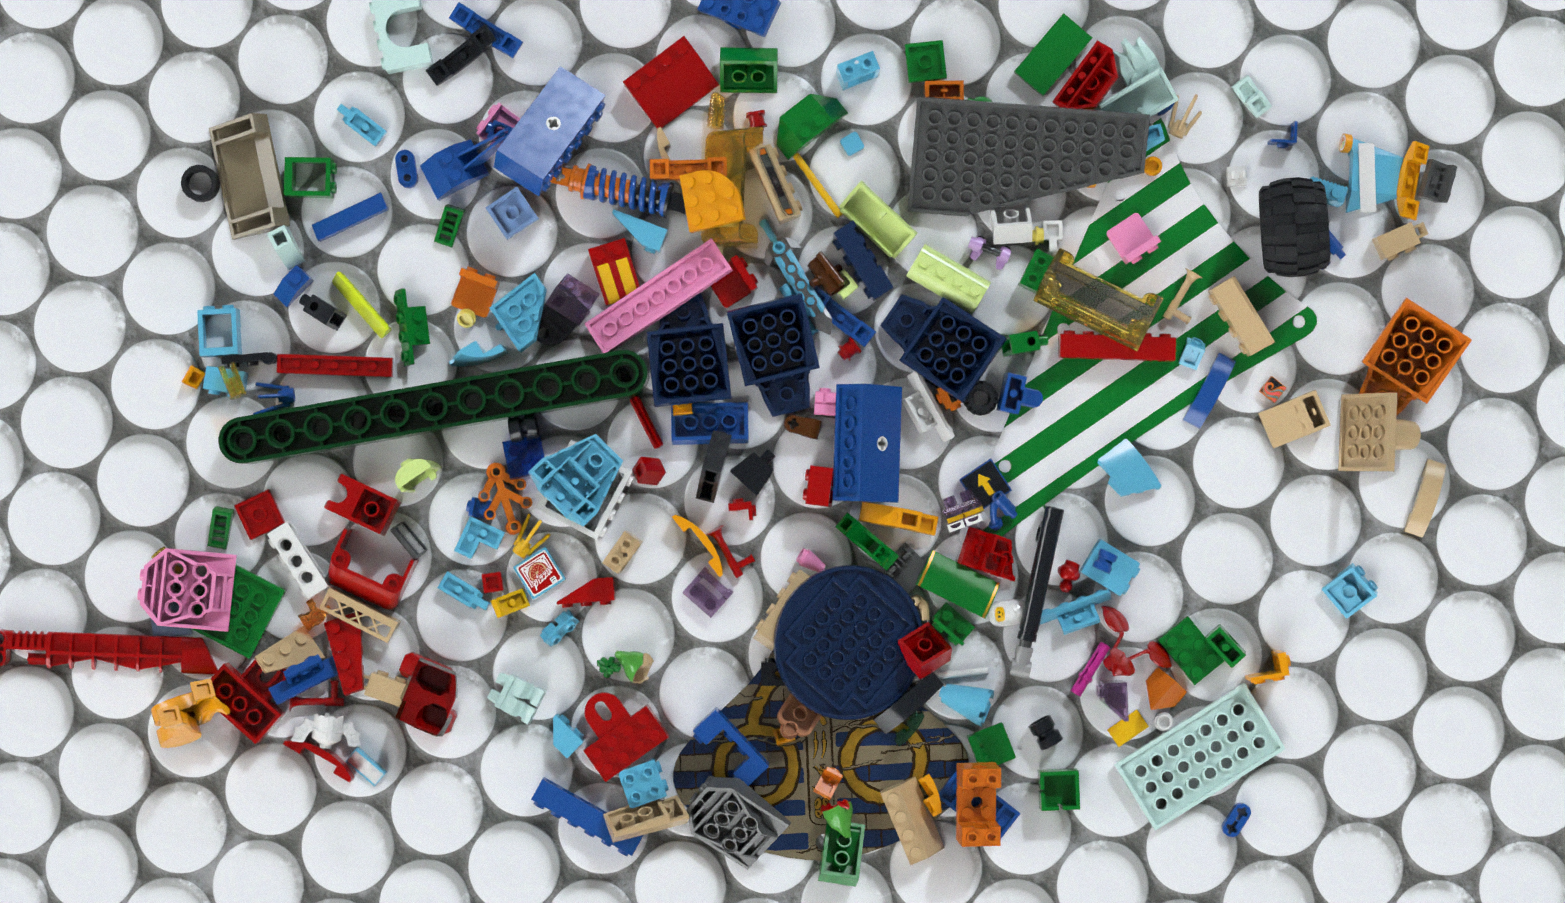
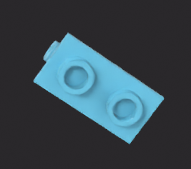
M569 609L563 611L554 619L558 623L557 626L551 622L541 631V638L550 647L558 644L567 632L574 630L576 624L580 622Z

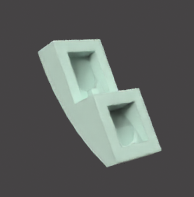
M1249 75L1244 76L1231 87L1256 118L1272 107L1263 92L1259 91Z

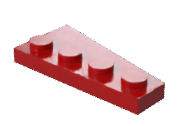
M354 612L345 615V617L350 619L356 617V614ZM339 618L324 622L344 695L347 696L364 690V665L362 663L363 630Z

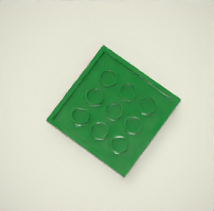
M236 564L229 632L202 629L192 630L251 659L287 590ZM202 585L197 593L200 596L205 592V588ZM197 604L194 606V612L200 615L203 608Z

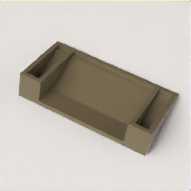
M250 113L210 127L209 133L232 240L271 232L282 225L289 227L290 221L267 114Z

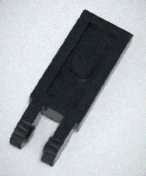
M263 352L223 356L221 361L222 365H228V368H239V364L247 363V366H258L259 362L271 365L276 364L277 354Z

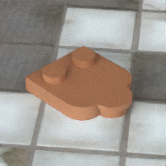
M791 693L777 713L778 722L781 724L780 733L786 739H794L797 735L800 737L808 736L822 717V715L801 704Z

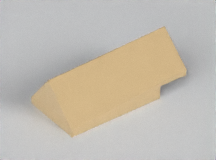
M677 795L664 800L657 799L635 808H631L628 805L603 814L613 843L687 824L689 820V814Z

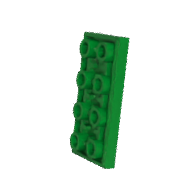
M1063 13L1015 69L1014 73L1043 97L1093 37Z

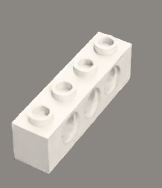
M285 522L267 534L269 536V544L273 549L276 548L278 550L280 561L283 565L287 564L290 569L288 572L290 577L294 581L297 580L301 586L299 590L304 597H308V599L314 598L331 587L330 582L291 522ZM285 540L291 542L292 547L290 550L284 548L283 543ZM296 556H300L302 559V564L299 567L294 564ZM306 572L312 574L313 578L310 583L304 580Z

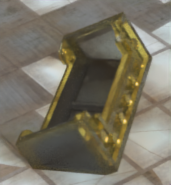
M1059 248L1044 274L1033 301L1138 351L1164 298L1154 293H1146L1143 298H1140L1074 266L1075 260L1073 255Z

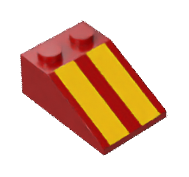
M625 238L588 249L606 306L616 303L640 287Z

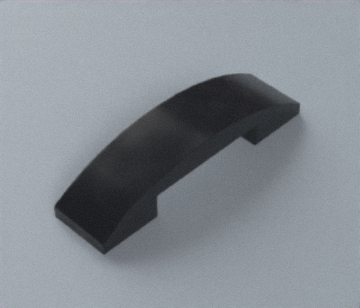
M486 24L472 33L468 40L449 55L439 59L425 70L436 86L444 83L471 64L497 40Z
M934 672L917 681L916 685L873 720L887 734L926 703L944 685Z

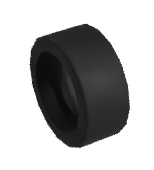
M194 165L183 173L181 187L185 195L192 200L207 202L217 195L220 181L214 170L205 165ZM199 172L207 174L212 182L210 190L202 195L193 193L189 186L191 177Z

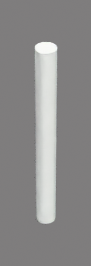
M988 667L936 672L935 674L942 680L988 675L989 670ZM917 675L915 676L912 683H915L920 680Z

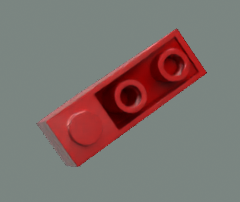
M614 577L594 578L557 601V605L562 604V608L573 607V603H581V606H592V602L600 601V605L612 604L611 600H616Z

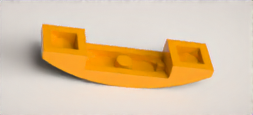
M1417 141L1412 142L1404 157L1397 186L1399 215L1413 221L1417 220L1420 203L1415 200L1421 165H1426L1430 147Z
M678 515L672 516L683 532L689 528L692 529L714 557L708 563L717 575L721 577L723 575L721 560L708 536L688 519Z

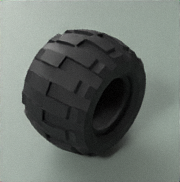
M1301 177L1283 178L1270 182L1269 186H1262L1259 190V217L1264 269L1268 273H1276V276L1283 277L1307 276L1317 273L1319 269H1326L1330 263V236L1325 186L1320 181L1313 182L1312 179Z

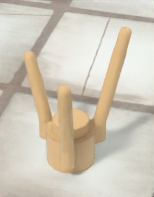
M1197 94L1194 95L1182 120L1177 119L1176 122L1174 121L1178 101L1174 103L1171 119L1168 124L1171 135L1183 139V136H1187L1191 127L1201 116L1202 112L1199 111L1187 126L1186 120L1198 98Z

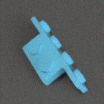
M1100 589L1092 595L1080 596L1073 602H1064L1056 608L1044 609L1040 625L1058 619L1063 634L1066 635L1100 622V618L1094 605L1110 600L1111 592L1109 589Z

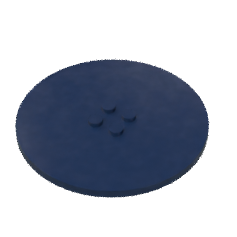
M842 565L822 570L807 578L791 593L778 616L774 632V656L780 677L790 693L801 704L820 715L840 720H855L873 716L896 702L906 692L916 676L908 666L899 647L898 640L922 626L918 610L903 587L880 571L857 565Z

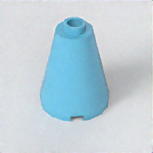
M947 684L946 687L942 686L939 697H941L942 703L982 727V723L985 722L991 707L989 699H993L994 690Z

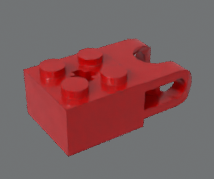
M340 474L337 481L346 487L347 497L339 503L328 500L324 508L385 537L401 502L344 474ZM371 508H376V513L371 512Z

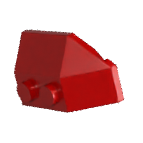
M1097 40L1052 103L1064 108H1097L1119 78L1113 49Z

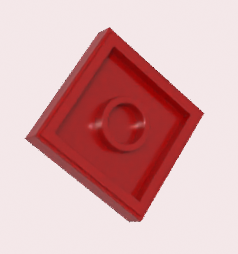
M270 489L234 505L250 540L268 533L285 523Z

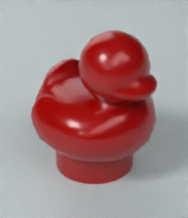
M1066 560L1057 569L1060 577L1064 579L1060 582L1059 588L1065 593L1071 591L1073 586L1071 581H1076L1080 578V565L1070 560Z

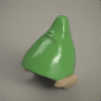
M637 651L615 652V657L623 666L624 672L631 682L641 684L649 679L647 674L654 662L649 654Z

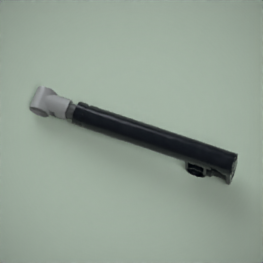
M1047 505L1043 506L1045 509L1044 517L1038 526L1036 534L1037 548L1019 626L1020 631H1018L1017 636L1020 642L1019 645H1016L1015 658H1012L1009 675L1026 679L1029 678L1032 662H1030V658L1033 653L1031 646L1032 642H1036L1064 514L1063 509Z

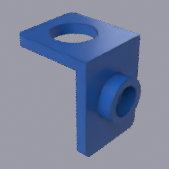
M1298 121L1291 123L1290 140L1270 139L1268 145H1277V148H1288V146L1295 145L1297 143Z

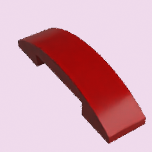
M291 739L284 741L283 745L299 754L306 748L337 767L333 773L349 783L354 780L355 776L349 766L330 749L320 748V744L308 740L304 742H292Z

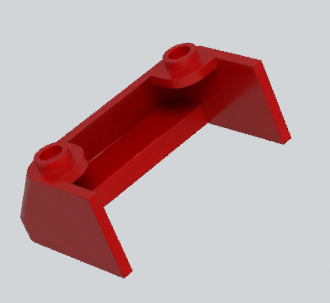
M345 528L331 556L327 574L328 581L332 585L388 610L396 608L419 560L411 559L403 576L396 573L389 574L383 584H380L348 569L351 556L344 548L353 530Z

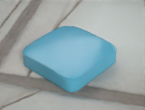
M853 132L840 140L848 156L864 148V144L857 132Z

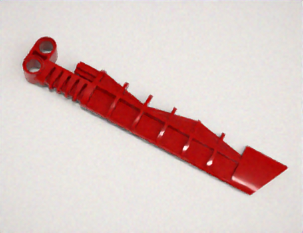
M0 630V634L4 637L3 643H0V653L3 656L0 666L9 663L11 649L46 651V654L28 653L27 661L28 665H47V668L69 663V668L73 669L75 662L91 659L92 670L96 669L97 660L114 664L115 671H118L119 665L135 669L137 672H140L142 669L159 666V672L162 673L164 665L181 663V673L215 674L218 671L214 659L204 639L201 637L48 632L44 634L43 631L40 634H37L36 631L30 634L29 631L22 633L19 630L18 633H15L14 630Z

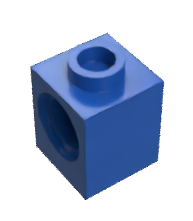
M494 120L493 123H488L485 132L488 133L487 138L495 134L494 131L497 127L508 129V132L504 135L506 136L514 127Z

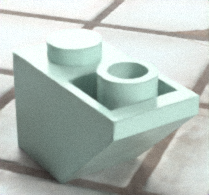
M282 225L267 233L275 251L288 270L306 262L289 227Z

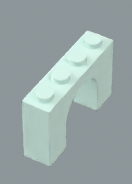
M372 0V2H369L371 14H374L376 21H373L375 32L379 34L377 46L379 51L383 53V58H381L383 70L386 69L388 74H393L434 64L431 48L428 43L400 47L393 44L389 38V26L392 20L400 14L422 10L421 0Z

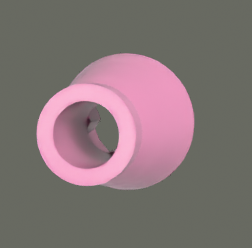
M803 548L796 559L800 566L816 572L822 571L826 565L810 549L806 550Z

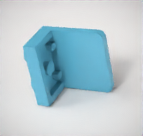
M654 758L619 772V778L631 808L667 796L666 791L669 788L666 779H661L660 772L663 771L660 762H655Z

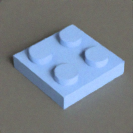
M515 187L485 207L507 240L539 219L518 187Z

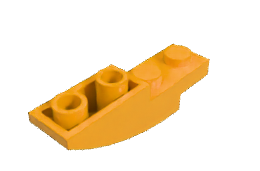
M862 502L858 521L935 536L938 516L899 507Z

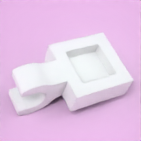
M1062 220L1043 221L1044 241H1049L1048 254L1056 255L1057 241L1063 240Z

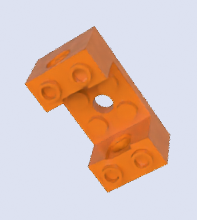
M995 762L957 763L956 840L962 847L1001 846V826L996 822V788H1001V768ZM974 797H980V805L976 807L972 806V799Z

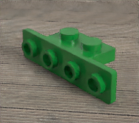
M402 288L395 291L393 299L397 307L396 322L399 324L400 331L398 339L402 347L401 360L405 367L415 364L413 346L430 344L426 306L408 307L406 289Z

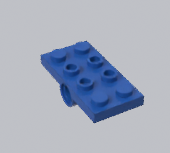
M701 0L697 9L699 12L720 19L736 29H745L766 37L781 2L779 0Z
M957 769L938 792L940 800L955 812ZM996 794V822L1001 826L1002 838L1021 813ZM974 797L971 801L972 806L980 805L981 798Z

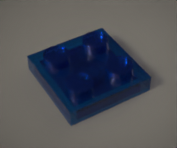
M541 435L539 438L530 440L525 437L523 441L514 443L511 440L502 442L510 480L530 476L529 470L545 457Z

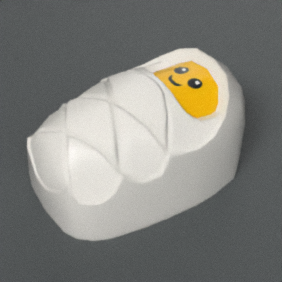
M1003 599L993 602L988 612L989 621L998 627L1019 625L1025 601L1020 599Z

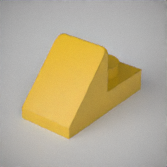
M523 588L491 600L497 618L530 606Z

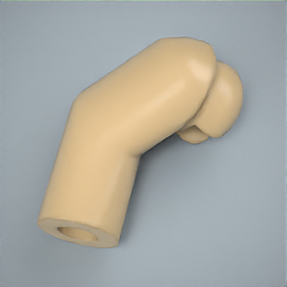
M920 595L912 596L911 599L916 608L920 610V619L930 620L929 602Z

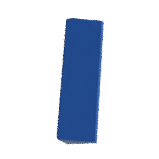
M380 192L312 224L317 240L322 242L388 211L389 208Z

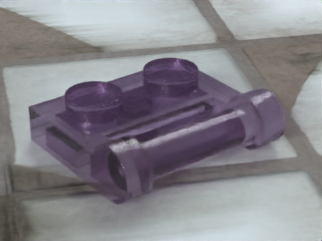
M704 567L682 593L711 618L732 595L733 591L730 588L727 589ZM702 578L723 595L720 600L700 583Z

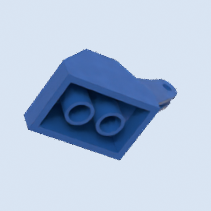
M507 128L500 130L476 145L473 144L471 139L453 144L435 153L420 165L438 201L490 175L484 163L497 151L508 136H504L508 132ZM497 140L488 148H486L483 152H481L480 154L478 153V150Z

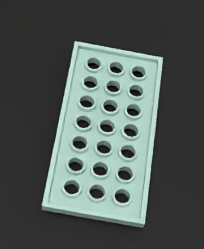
M1243 683L1119 760L1114 766L1156 831L1286 748L1248 687ZM1237 704L1243 707V712L1240 715H1235L1233 712V708ZM1224 714L1227 717V722L1224 725H1219L1217 717ZM1246 721H1252L1253 729L1251 731L1244 730L1243 725ZM1203 725L1210 726L1211 731L1208 735L1201 734V727ZM1230 731L1237 733V739L1233 742L1227 739V734ZM1187 735L1194 737V743L1190 746L1184 742ZM1257 737H1261L1264 741L1263 746L1260 748L1254 746V740ZM1214 741H1219L1221 744V748L1217 752L1211 750V744ZM1171 745L1178 747V753L1174 756L1168 753V748ZM1241 747L1247 749V755L1244 758H1240L1237 754L1238 749ZM1198 751H1202L1205 755L1204 760L1201 762H1197L1194 757ZM1155 755H1159L1162 758V762L1158 766L1152 764V758ZM1230 758L1231 765L1228 768H1223L1221 765L1222 759ZM1187 762L1188 770L1180 772L1178 769L1179 763ZM1140 765L1146 769L1143 776H1137L1135 773L1136 768ZM1207 768L1214 769L1215 775L1212 778H1206L1205 770ZM1164 772H1171V781L1164 782L1162 780ZM1191 778L1198 779L1199 784L1196 788L1189 787L1188 783ZM1148 782L1155 783L1156 789L1153 792L1146 791V784ZM1175 788L1182 790V796L1178 799L1172 796ZM1160 798L1166 801V806L1162 809L1156 807V801Z

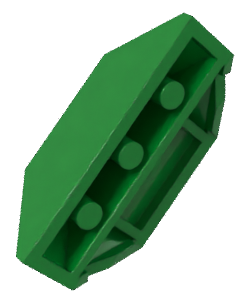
M809 94L780 116L776 146L789 160L846 116L848 112L837 98Z

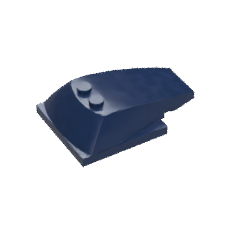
M701 293L660 319L657 331L647 332L654 407L732 398L723 323H711Z
M802 293L726 311L745 387L754 384L758 386L772 417L810 408L809 373L810 370L818 369L820 366Z
M901 294L880 325L903 349L904 354L900 358V362L962 403H964L1007 340L1006 337L942 297L937 306H930L921 300Z

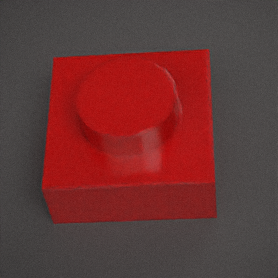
M501 571L481 574L484 593L504 590Z

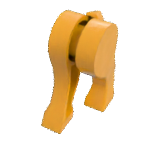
M211 679L190 682L192 692L168 699L151 708L154 724L161 726L156 732L160 747L173 748L191 743L202 736L199 725L209 722L216 712H221L225 715L230 714L228 706L216 698Z

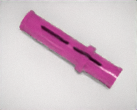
M1099 642L1098 647L1082 673L1079 672V677L1070 690L1079 697L1082 696L1087 685L1093 681L1092 677L1104 657L1111 649L1109 646Z

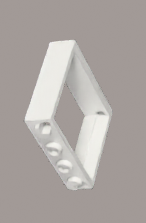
M570 440L567 448L574 445L577 442ZM620 466L618 471L622 472L624 476L595 531L583 527L546 507L549 500L543 495L535 508L598 540L599 537L603 538L608 528L605 525L608 520H613L617 512L614 510L616 504H621L626 495L623 493L625 487H630L634 479V476H632L633 471Z

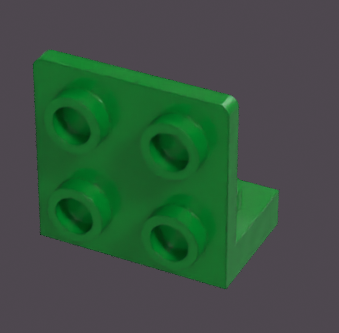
M947 602L931 618L934 622L932 626L940 633L945 631L948 634L946 638L955 646L958 643L963 646L965 644L963 641L975 628Z
M1002 722L967 735L977 763L995 762L997 765L1016 758Z

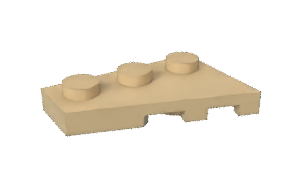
M302 626L256 655L254 659L266 674L286 669L291 665H298L309 656L319 654L321 659H324L325 656L306 628Z

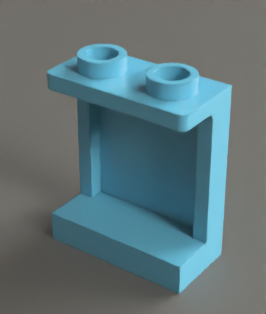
M1098 539L1079 572L1109 589L1117 596H1121V594L1125 595L1130 588L1128 583L1131 578H1135L1138 575L1140 563L1102 539ZM1100 548L1118 556L1116 562L1112 563L1110 574L1092 566L1099 557L1098 552Z

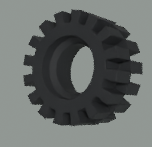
M978 381L964 401V406L974 415L982 416L989 414L998 404L999 396L996 388L991 383H987V381ZM977 391H984L988 395V401L983 406L975 404L973 396Z

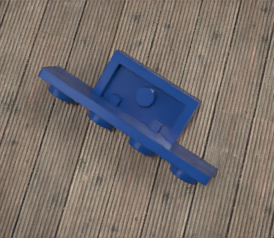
M319 654L309 656L300 664L288 667L283 672L286 680L268 689L275 703L279 705L338 675L334 658L331 656L322 661Z

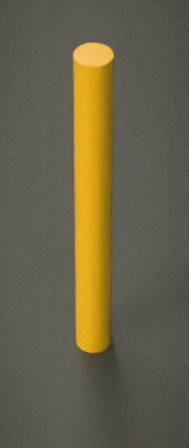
M799 153L793 156L795 162L836 218L841 217L843 214L801 155Z

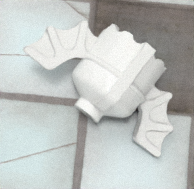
M326 712L320 716L315 714L313 721L304 718L302 725L294 727V735L291 738L292 742H304L307 735L312 731V738L320 743V748L331 749L332 744L341 740L343 733L349 746L361 747L359 741L360 733L354 730L353 723H343L344 716L335 718L334 716H329L330 713Z

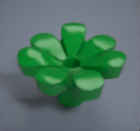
M602 657L600 660H597L599 671L603 673L605 678H610L613 672L618 673L621 670V663L615 662V657H609V660Z

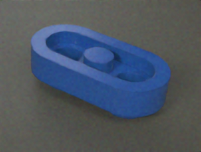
M401 150L395 157L398 181L405 188H413L418 183L415 156L409 150ZM403 156L408 157L407 162H402ZM406 175L411 176V179L409 181H405L404 178Z

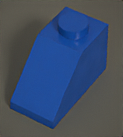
M296 265L282 279L273 294L288 308L314 280L301 267Z

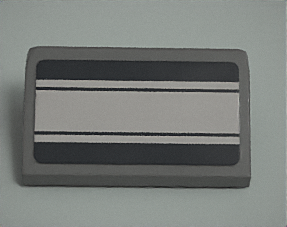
M403 521L390 529L413 559H418L427 552L426 546L406 522Z

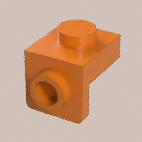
M941 388L936 389L935 398L939 405L943 404L945 410L950 408L952 412L962 407L961 401L957 400L952 403L946 391Z
M826 767L813 792L830 800L843 775L836 768Z

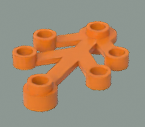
M492 463L486 469L488 480L483 490L478 493V499L481 502H486L490 498V490L494 483L496 484L497 492L489 508L484 511V518L486 520L494 519L496 517L495 511L501 502L508 521L505 525V530L510 535H516L521 531L522 526L515 519L509 499L520 504L524 509L532 506V499L530 497H522L505 488L503 481L514 485L516 490L521 491L525 489L526 481L507 474L502 464ZM493 469H498L499 475H494ZM518 481L523 482L522 488L517 486ZM481 493L487 494L485 500L481 498ZM524 499H527L529 501L528 506H524ZM487 511L493 512L492 518L487 517ZM512 523L517 525L516 530L511 529Z

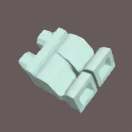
M499 673L495 682L504 687L501 692L491 689L487 698L495 703V707L512 716H520L522 718L521 721L527 725L530 724L547 690L536 687L533 683H529L514 674ZM521 699L530 700V704L525 703V701Z

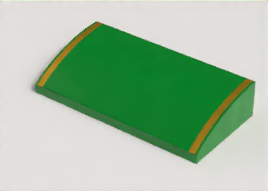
M931 550L915 582L916 585L984 619L1000 586V583L964 565L958 564L956 561L934 550Z

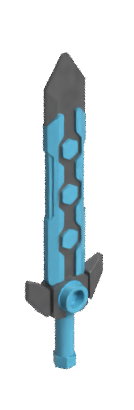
M767 219L760 221L759 225L771 241L768 249L765 251L764 261L766 265L770 267L774 260L773 258H775L776 263L796 294L802 293L807 315L814 327L830 335L832 331V317L813 287L810 286L804 270L792 250H790V248L800 249L799 243L788 237H785V239L783 237L777 238L769 225V221Z

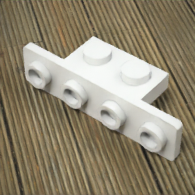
M915 371L907 375L916 393L903 399L902 403L918 432L921 434L935 426L943 442L954 438L953 429L947 423L943 411L937 405L933 393L925 383L924 377Z

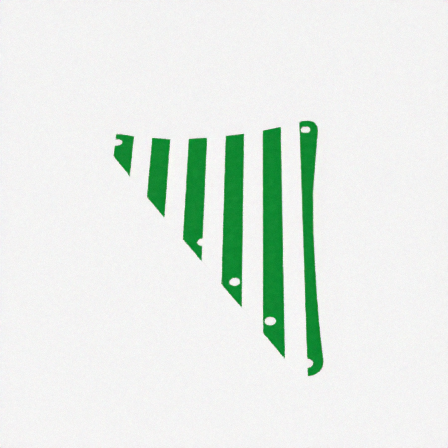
M1158 115L1150 117V124L1156 125L1161 123L1165 141L1146 151V159L1151 156L1159 158L1162 162V170L1156 176H1148L1142 173L1108 181L1043 334L1048 336V345L1040 346L1041 349L1035 352L1026 373L1025 387L1040 391L1043 401L1039 407L1031 408L1021 405L1019 414H1009L991 459L999 471V463L1002 460H1008L1011 463L1009 472L1000 471V473L1012 489L1006 496L1016 507L1017 516L1012 519L1010 516H1005L998 508L997 517L1002 519L1003 525L999 530L995 531L989 527V505L984 509L987 519L969 526L966 525L964 520L965 527L961 528L959 534L962 544L964 543L968 527H979L987 533L999 536L1005 535L1055 496L1098 467V459L1123 440L1127 439L1132 443L1191 404L1205 381L1218 353L1236 361L1227 380L1229 381L1277 352L1305 338L1317 325V316L1314 311L1286 292L1264 273L1232 240L1204 205L1191 185L1170 141L1165 124ZM1117 189H1123L1126 192V198L1123 201H1117L1114 198V192ZM1134 213H1138L1154 237L1157 235L1161 242L1157 244L1159 248L1150 254L1147 251L1141 254L1142 259L1135 264H1132V262L1125 264L1106 233ZM1092 255L1097 258L1098 262L1095 267L1090 268L1086 266L1085 259L1087 256ZM1185 268L1202 277L1196 279L1191 284L1177 310L1192 317L1188 324H1185V322L1175 316H1172L1171 320L1163 317L1186 279L1187 270ZM1233 276L1236 277L1275 341L1251 356L1241 352L1238 347L1239 341L1236 337L1233 338L1228 330L1230 328L1228 323L1220 318L1218 314L1220 310L1217 305L1211 303L1208 297L1210 295L1209 290ZM1299 315L1305 319L1303 327L1296 328L1293 325V318ZM1066 323L1069 325L1070 330L1075 331V334H1083V331H1094V335H1102V332H1113V335L1121 336V332L1133 333V336H1140V333H1152V337H1159V334H1171V337L1176 338V359L1173 362L1058 358L1059 333L1057 328L1059 324ZM1187 337L1191 339L1195 337L1205 343V352L1197 370L1179 364ZM973 501L969 511L977 508ZM978 516L970 518L968 521L974 522L978 519Z

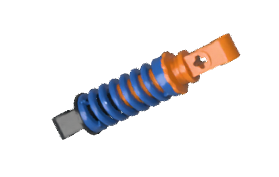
M588 163L585 169L579 168L577 165H574L572 169L561 167L565 178L559 181V177H553L550 181L554 184L568 186V191L580 192V198L583 200L589 199L594 201L599 196V201L605 203L609 198L611 205H615L619 201V206L624 208L629 203L631 210H635L639 205L641 212H645L649 207L650 214H655L658 211L663 218H667L670 210L686 215L683 194L674 192L673 182H662L661 186H658V189H656L657 180H651L650 187H647V178L642 177L640 185H638L636 175H632L631 180L626 179L627 174L623 172L621 178L616 177L617 171L612 170L611 176L606 175V168H602L601 173L596 170L597 167Z

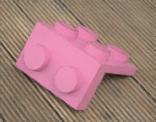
M1134 213L1106 233L1125 264L1129 262L1135 264L1142 259L1141 254L1146 251L1150 254L1159 248L1157 244L1161 242L1157 235L1155 237L1152 235L1138 213Z

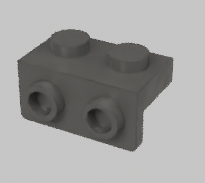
M1428 159L1418 196L1435 203H1447L1456 177L1457 166L1446 165L1434 159Z

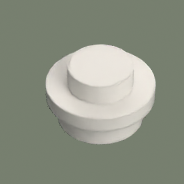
M1161 712L1154 718V725L1160 731H1168L1173 726L1174 721L1169 713Z

